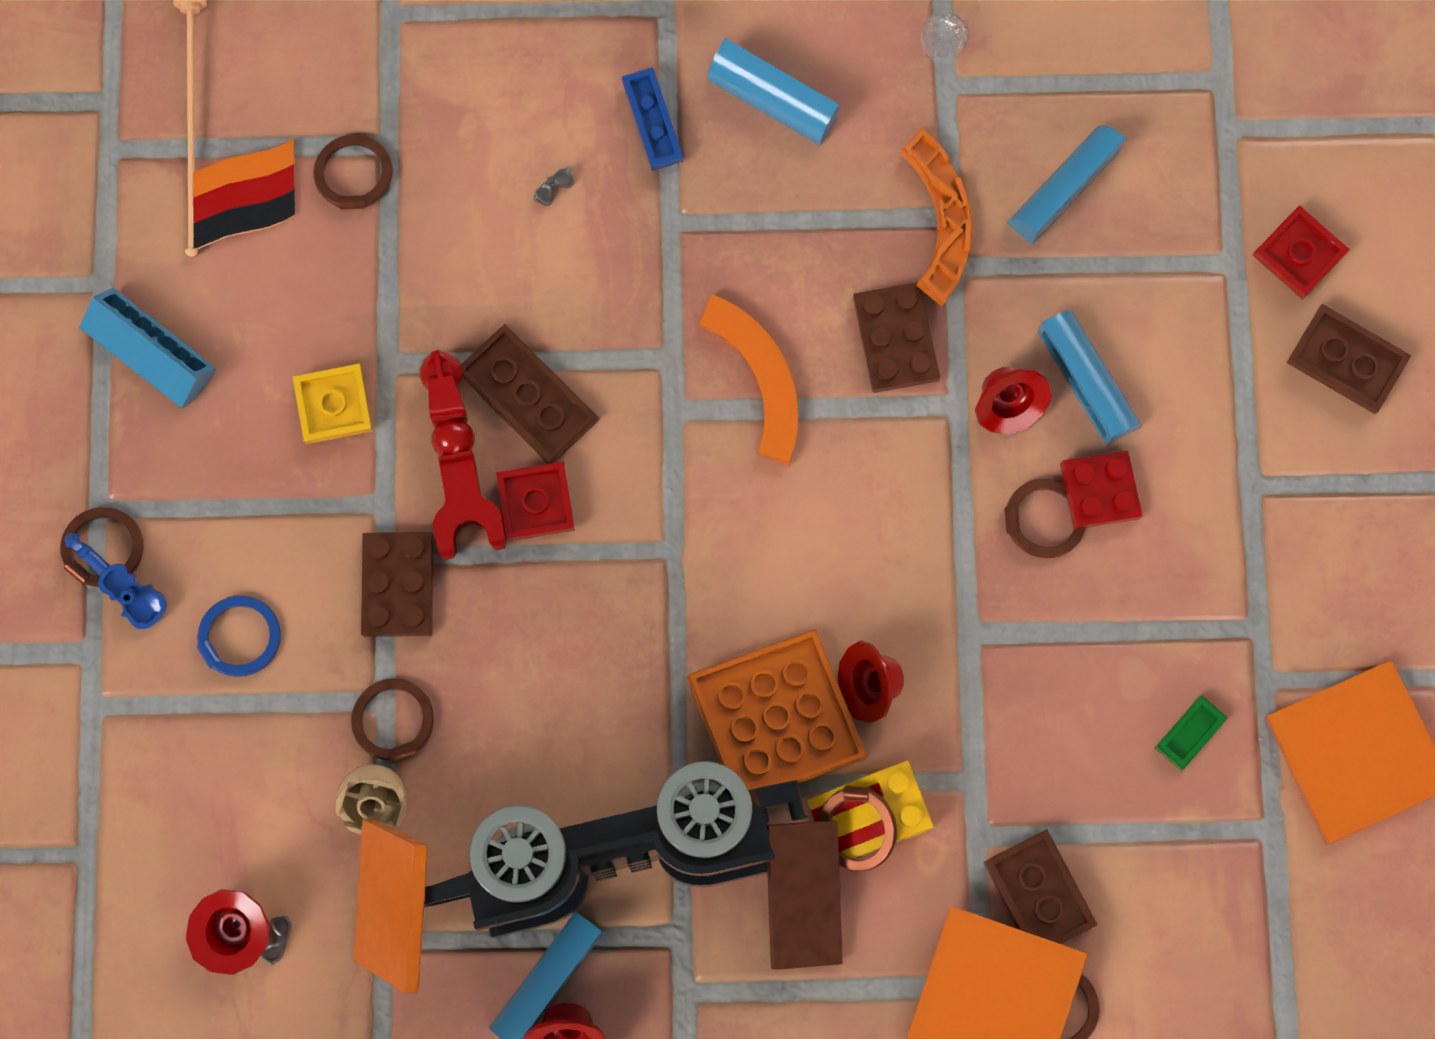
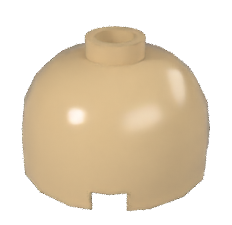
M378 764L359 766L348 773L340 783L337 790L335 812L338 817L340 815V818L345 821L344 826L348 830L360 835L362 832V819H375L390 827L394 826L395 829L400 826L406 816V788L402 779L390 768Z

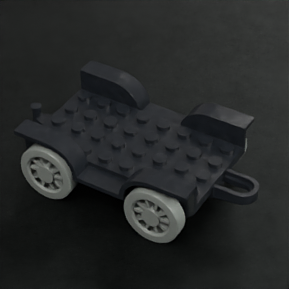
M708 761L690 763L676 770L662 786L656 806L572 826L558 828L548 815L533 807L524 805L507 806L488 815L477 827L472 837L469 851L471 871L425 887L424 908L470 898L475 919L473 921L474 929L479 931L489 928L491 937L498 938L556 924L572 915L580 907L587 895L590 876H593L596 881L607 880L617 877L616 870L629 867L631 873L651 869V862L659 860L660 865L671 878L692 887H712L767 874V862L775 859L766 827L769 822L767 809L788 804L792 821L802 820L809 816L805 815L797 780L748 790L744 781L733 770L722 764ZM697 779H705L703 783H691ZM709 780H715L721 783L722 786L715 783H709ZM518 823V826L507 830L505 827L507 824ZM501 829L503 835L497 842L491 840L494 833Z

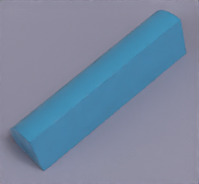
M725 38L709 68L708 80L816 144L821 145L837 120L839 104Z
M1097 126L1008 220L1007 224L1033 245L1119 154L1126 137L1110 127Z
M115 288L92 297L79 327L81 330L180 408L186 407L202 392L213 376L216 367Z
M1071 310L1064 311L1041 322L1037 331L1106 446L1141 428L1140 421Z
M575 911L489 1026V1029L500 1039H524L525 1033L537 1024L603 935V932Z

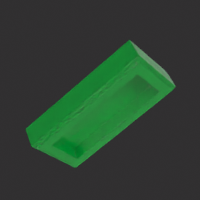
M1200 695L1154 748L1182 771L1228 718Z

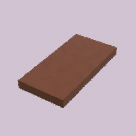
M506 324L499 328L461 364L462 378L547 464L557 461L599 421V417Z
M837 821L766 825L771 848L775 855L773 861L767 862L771 969L781 970L843 964Z

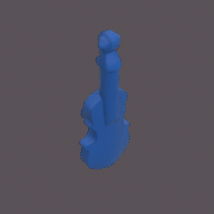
M69 533L65 537V546L73 548L80 558L100 574L98 588L101 592L109 595L110 600H117L123 606L121 616L127 617L135 628L147 629L164 615L167 609V600L162 593L153 588L152 584L147 586L139 584L135 579V574H131L123 564L109 565L92 547L80 541L78 533Z

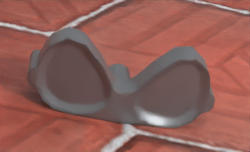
M569 167L560 169L553 176L547 177V181L536 189L534 201L544 206H550L553 200L552 189L554 187H572L573 176Z
M285 915L274 917L270 920V926L277 938L275 943L267 945V948L261 955L267 961V964L274 965V963L279 962L285 951L292 928L289 917Z

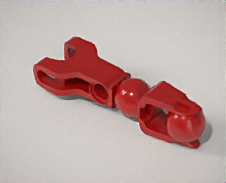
M440 350L432 351L422 361L419 368V377L422 385L428 390L429 414L434 426L431 443L434 451L439 455L438 460L445 494L444 505L437 512L433 520V530L439 555L443 561L453 559L456 556V536L463 527L468 525H479L485 529L488 541L493 549H506L507 540L502 513L493 502L485 499L481 494L475 457L472 451L475 443V434L472 427L467 423V412L458 389L462 379V366L453 354Z

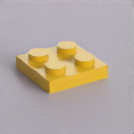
M360 363L292 376L303 441L306 445L373 432Z

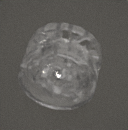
M951 12L933 14L925 22L920 37V49L923 55L928 56L931 62L937 64H949L956 61L963 54L969 37L965 21L957 14Z

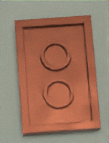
M918 282L853 294L873 393L940 380L922 291L916 286Z
M1321 304L1286 363L1371 413L1376 414L1385 402L1411 355L1326 305Z
M363 533L361 635L363 637L432 636L433 533Z
M1047 829L983 862L1019 930L1062 944L1098 925Z

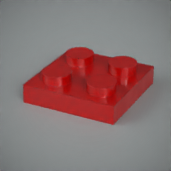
M1299 205L1255 250L1252 256L1303 300L1350 249Z
M1128 451L1063 460L1060 463L1073 529L1139 520L1143 517Z
M564 462L496 472L507 542L575 531Z

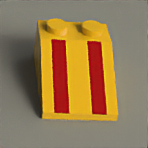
M909 761L880 770L807 800L814 821H819L821 810L826 801L834 793L844 789L845 786L872 788L874 792L879 794L888 803L893 811L897 825L896 843L929 832L934 828ZM843 801L835 809L831 819L838 823V849L853 859L880 850L885 837V828L882 817L877 809L868 802Z

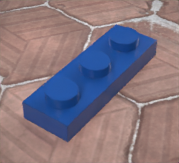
M654 68L622 76V84L651 171L683 162V155Z

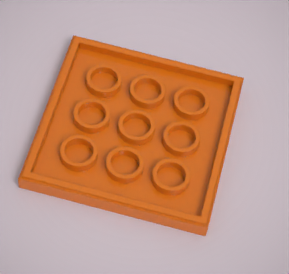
M816 629L686 676L719 764L733 770L744 781L748 790L797 780L799 785L868 758Z
M1392 660L1264 717L1327 845L1435 797V745Z
M362 819L353 961L405 994L418 993L428 846L375 819Z
M950 906L906 1039H1060L1088 953Z

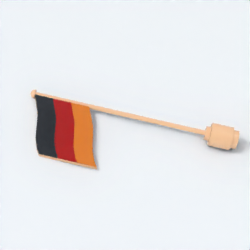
M173 0V5L180 9L181 13L187 14L188 248L185 249V253L193 257L197 255L198 249L224 238L271 228L295 217L294 138L286 143L271 149L226 158L195 171L194 14L200 13V10L207 7V0Z

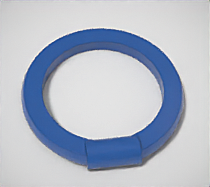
M249 596L228 597L214 604L203 616L198 628V645L196 647L210 669L213 668L219 673L233 677L252 675L265 668L276 655L281 640L280 625L274 612L262 601ZM235 607H247L259 612L269 626L270 637L267 648L258 659L245 665H231L221 661L209 641L210 629L215 619L224 611Z

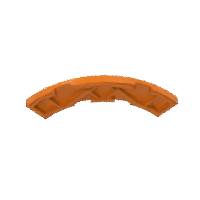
M922 127L904 146L900 155L910 163L924 182L930 194L936 215L937 235L934 253L926 272L916 286L940 306H943L955 290L965 270L972 242V215L964 183L950 163V157L936 139Z
M711 294L699 327L723 339L734 350H737L749 365L748 367L754 375L761 392L764 408V428L757 454L789 466L794 453L798 432V404L793 378L787 362L773 339L756 320L729 301Z

